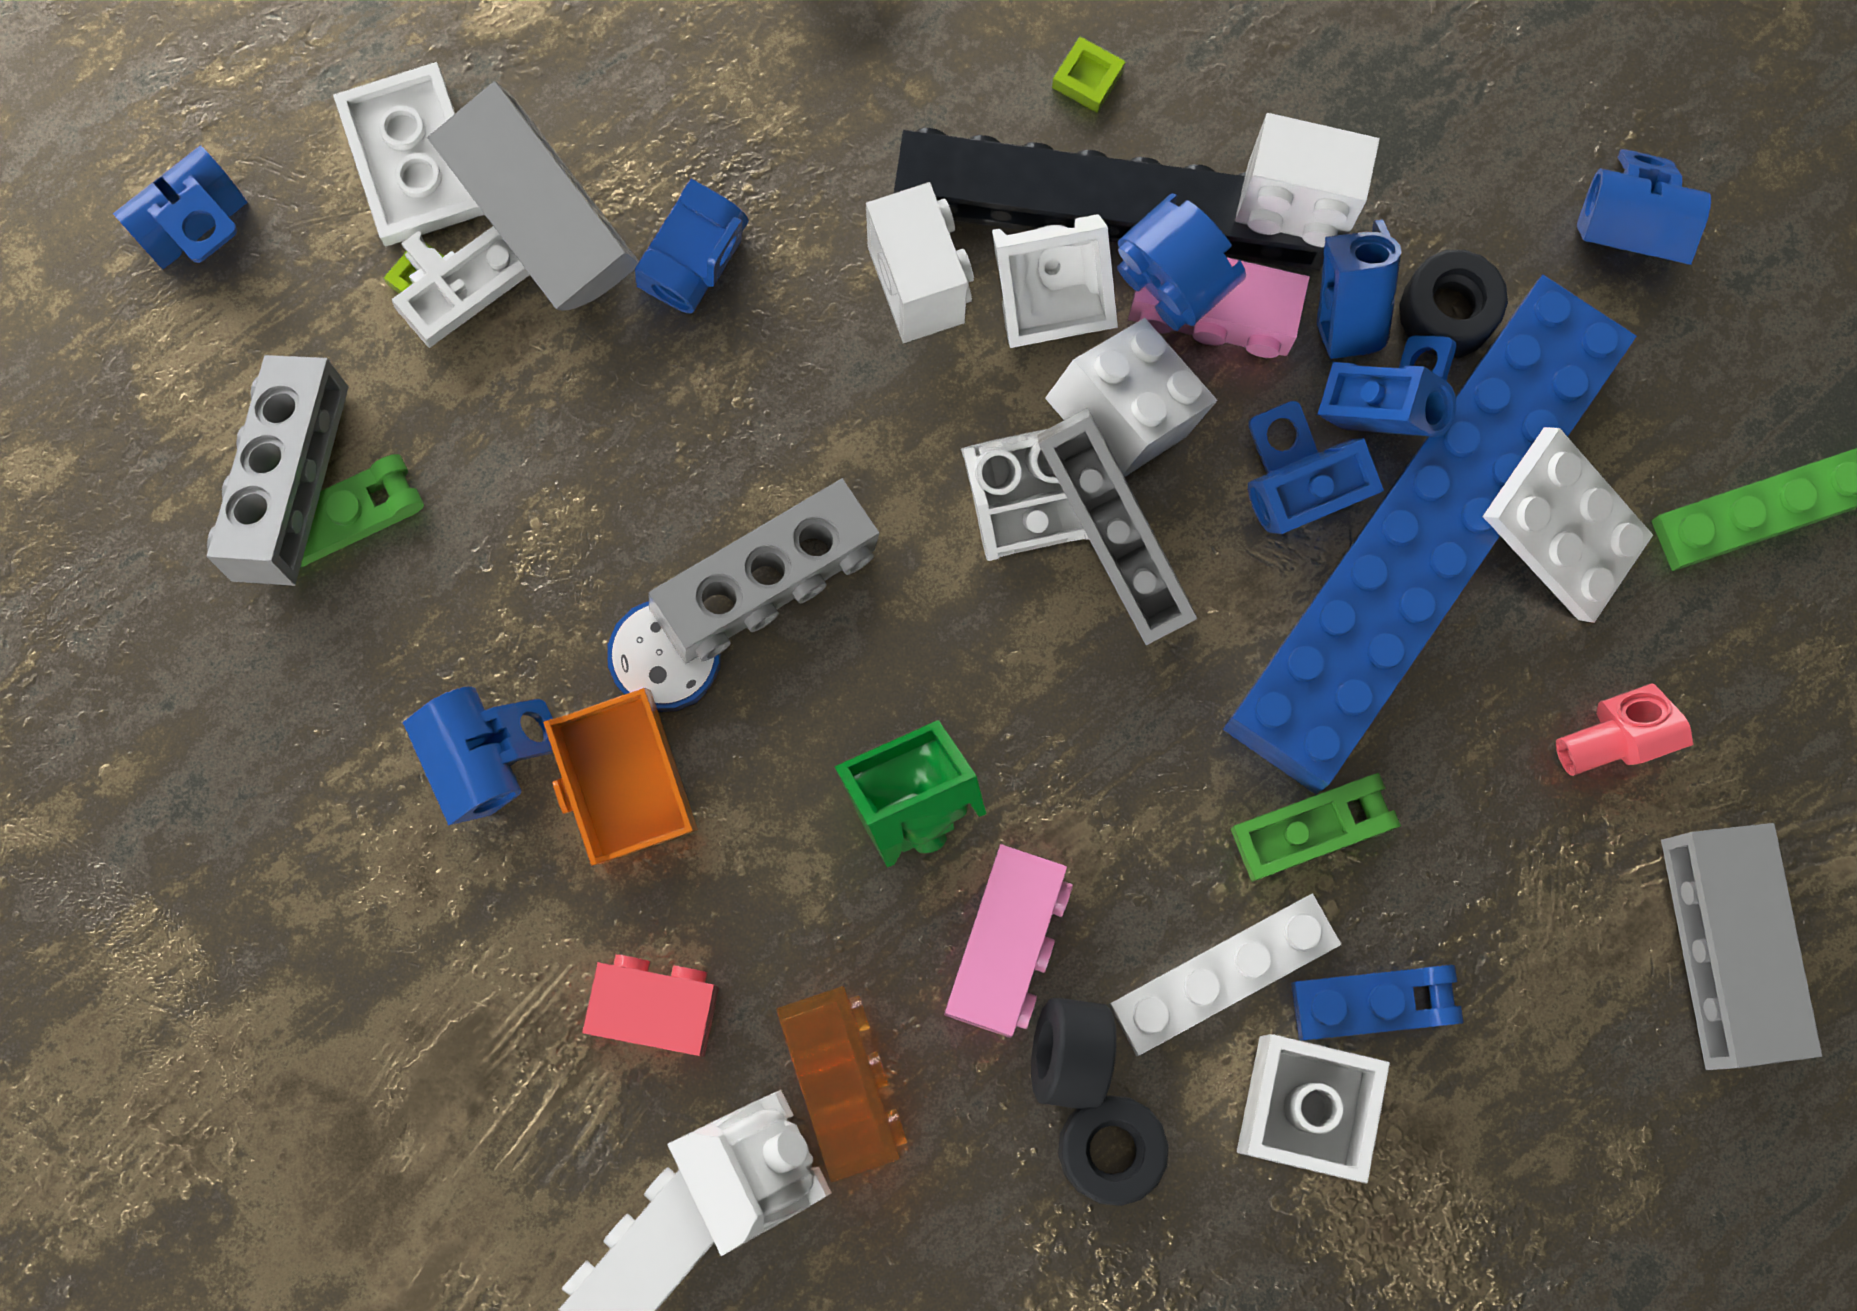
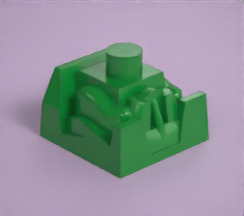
M939 720L834 766L864 828L887 868L895 865L901 855V851L906 852L915 848L920 853H931L943 847L947 841L946 833L954 830L953 823L966 815L968 803H970L978 817L986 815L977 775Z

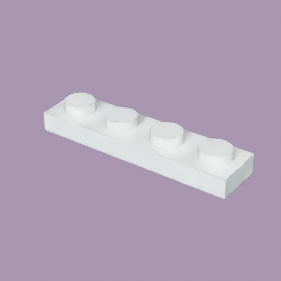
M1312 893L1113 1001L1109 1006L1136 1056H1140L1342 944Z

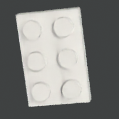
M437 62L333 95L379 237L385 247L405 241L418 231L423 235L485 215L427 139L431 133L455 114Z
M1544 427L1483 515V518L1579 621L1595 623L1653 536L1560 428Z

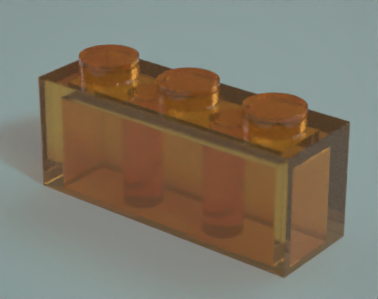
M841 986L776 1008L831 1183L899 1160L900 1156L897 1146L906 1144L907 1140L897 1109L885 1112L878 1089L889 1086L878 1051L867 1055L859 1033L870 1029L860 995L848 998L845 987Z

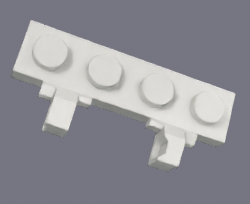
M494 226L458 252L454 253L451 251L444 257H441L434 248H428L423 241L421 232L418 231L401 243L407 252L405 256L417 270L409 276L413 284L392 298V302L398 313L427 347L430 348L530 274Z

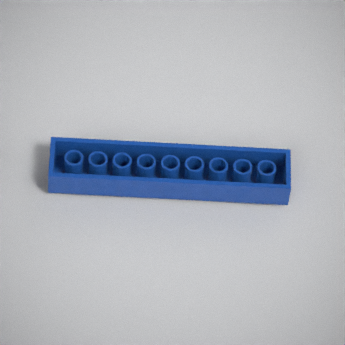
M1542 275L1522 300L1457 393L1456 413L1450 429L1442 436L1426 437L1222 730L1314 794L1326 788L1332 782L1500 537L1495 529L1483 518V515L1544 427L1560 428L1567 437L1569 436L1637 336L1545 275Z

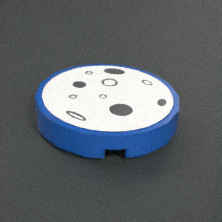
M649 601L632 608L615 625L608 642V668L617 688L624 695L642 688L650 689L658 712L679 711L697 703L712 686L721 667V653L707 661H701L697 657L685 664L649 610Z

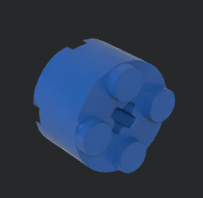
M1169 194L1118 241V252L1123 261L1117 266V270L1134 290L1139 292L1145 287L1159 301L1155 306L1159 316L1169 327L1178 331L1184 324L1194 326L1245 280L1246 271L1241 260L1233 267L1231 266L1224 253L1232 245L1216 224L1202 210L1188 200L1179 207L1176 206L1177 195Z

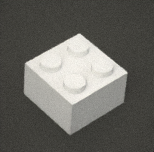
M1267 113L1248 162L1235 222L1247 224L1250 229L1261 234L1271 235L1282 232L1299 236L1308 244L1318 247H1324L1325 237L1350 234L1367 200L1380 138Z
M928 182L866 202L868 249L902 342L906 343L964 324L966 303L972 301L968 282L974 281V276L965 249L955 250L950 233L955 231V225L946 199L937 201L931 183Z
M1146 318L1073 359L1045 397L1063 420L1086 408L1089 409L1124 477L1186 438L1217 402L1213 394Z
M1273 1034L1260 1036L1236 1153L1367 1183L1390 1062Z

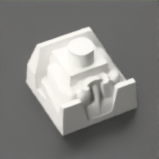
M1099 214L1075 219V228L1050 225L1012 235H1006L1001 229L992 230L1002 288L1004 322L1010 348L1118 328L1108 227Z
M781 1090L756 1100L668 1143L671 1153L721 1256L831 1194V1190L820 1168H811L813 1157L808 1151L805 1139L799 1133L798 1126L788 1122L794 1115Z

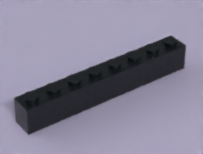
M920 128L916 131L903 130L894 193L930 182L937 201L946 199L954 221L1030 231L1050 225L1075 228V219L1099 214L1108 227L1109 242L1118 243L1129 230L1169 194H1176V206L1179 207L1186 200L1190 201L1202 210L1226 236L1232 245L1224 253L1227 258L1320 271L1324 262V247L1308 244L1302 237L1282 232L1271 235L1261 234L1250 229L1247 224L1235 222L1246 172L1238 175L1219 173L1208 166L1199 164L1188 165L1184 168L1161 165L1159 161L1148 157H1136L1131 160L1109 158L1104 153L1096 150H1081L1077 153L1057 151L1049 145L1038 142L1027 143L1023 146L1000 143L996 138L986 135H975L970 138L947 136L944 132L934 128Z

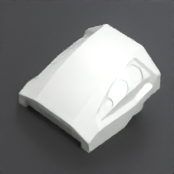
M1047 429L961 448L987 561L1032 549L1089 539L1038 444L1037 435Z

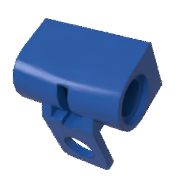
M199 145L116 210L113 215L163 270L175 261L182 251L196 263H200L212 255L237 234V227L229 216L233 215L248 202L219 164ZM216 225L214 233L204 241H196Z
M1620 149L1618 159L1625 169L1624 173L1600 168L1591 182L1576 225L1583 241L1691 265L1709 217L1711 207L1710 193L1682 187V175L1671 160Z
M690 179L652 243L635 267L636 287L679 311L693 313L707 289L715 286L728 261L740 245L742 232L749 222L748 217L738 206L725 197Z
M1383 219L1373 221L1372 232L1325 237L1322 282L1316 324L1330 359L1378 352L1387 345L1390 339L1395 302L1394 295L1397 288L1401 259V246L1396 239L1390 236Z
M1412 336L1406 342L1399 368L1368 367L1353 363L1333 362L1317 415L1345 430L1430 437L1444 435L1450 429L1456 413V396L1453 388L1447 382L1456 350V342L1450 337ZM1428 350H1435L1438 356L1437 364L1433 371L1424 366H1414L1417 358Z
M1297 401L1286 402L1250 418L1248 422L1249 429L1266 475L1248 483V494L1256 517L1267 532L1276 534L1286 533L1384 491L1365 439H1350L1323 452H1318L1302 407ZM1280 418L1289 420L1296 430L1295 442L1290 448L1283 451L1273 448L1267 438L1268 427L1273 421Z
M472 686L462 687L434 698L403 722L448 826L491 816L519 796L522 791L511 766L520 760L553 753L543 723L553 718L543 700L533 699L485 710L476 689ZM522 715L530 716L539 723L543 731L542 742L533 741L526 736L520 723Z

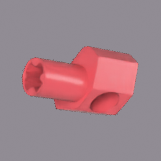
M1652 683L1600 701L1596 713L1600 724L1556 740L1559 760L1565 771L1571 776L1622 759L1626 765L1641 764L1693 745L1692 732L1688 720L1664 693Z

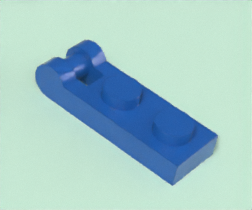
M1455 965L1292 982L1291 987L1299 1041L1464 1024L1462 1007L1455 1006L1452 983L1458 982ZM1429 986L1432 1009L1416 1010L1413 988Z

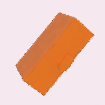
M642 688L571 714L543 722L562 777L552 782L563 814L571 811L574 813L591 866L615 860L698 830L650 689Z

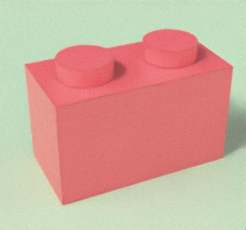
M618 954L615 955L613 965L597 963L582 1033L705 1057L719 987L716 985L705 983L708 972L673 965L671 976L648 972L650 965L648 960Z

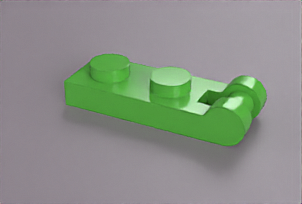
M393 454L383 457L373 463L369 469L320 492L300 568L418 513L424 507L418 490L410 488L405 478L408 474V469L401 455ZM386 488L389 498L386 502L377 506L371 494Z
M1376 773L1230 828L1251 882L1401 827L1395 810L1389 812L1381 791L1386 788L1380 774ZM1360 800L1367 820L1356 824L1348 803Z

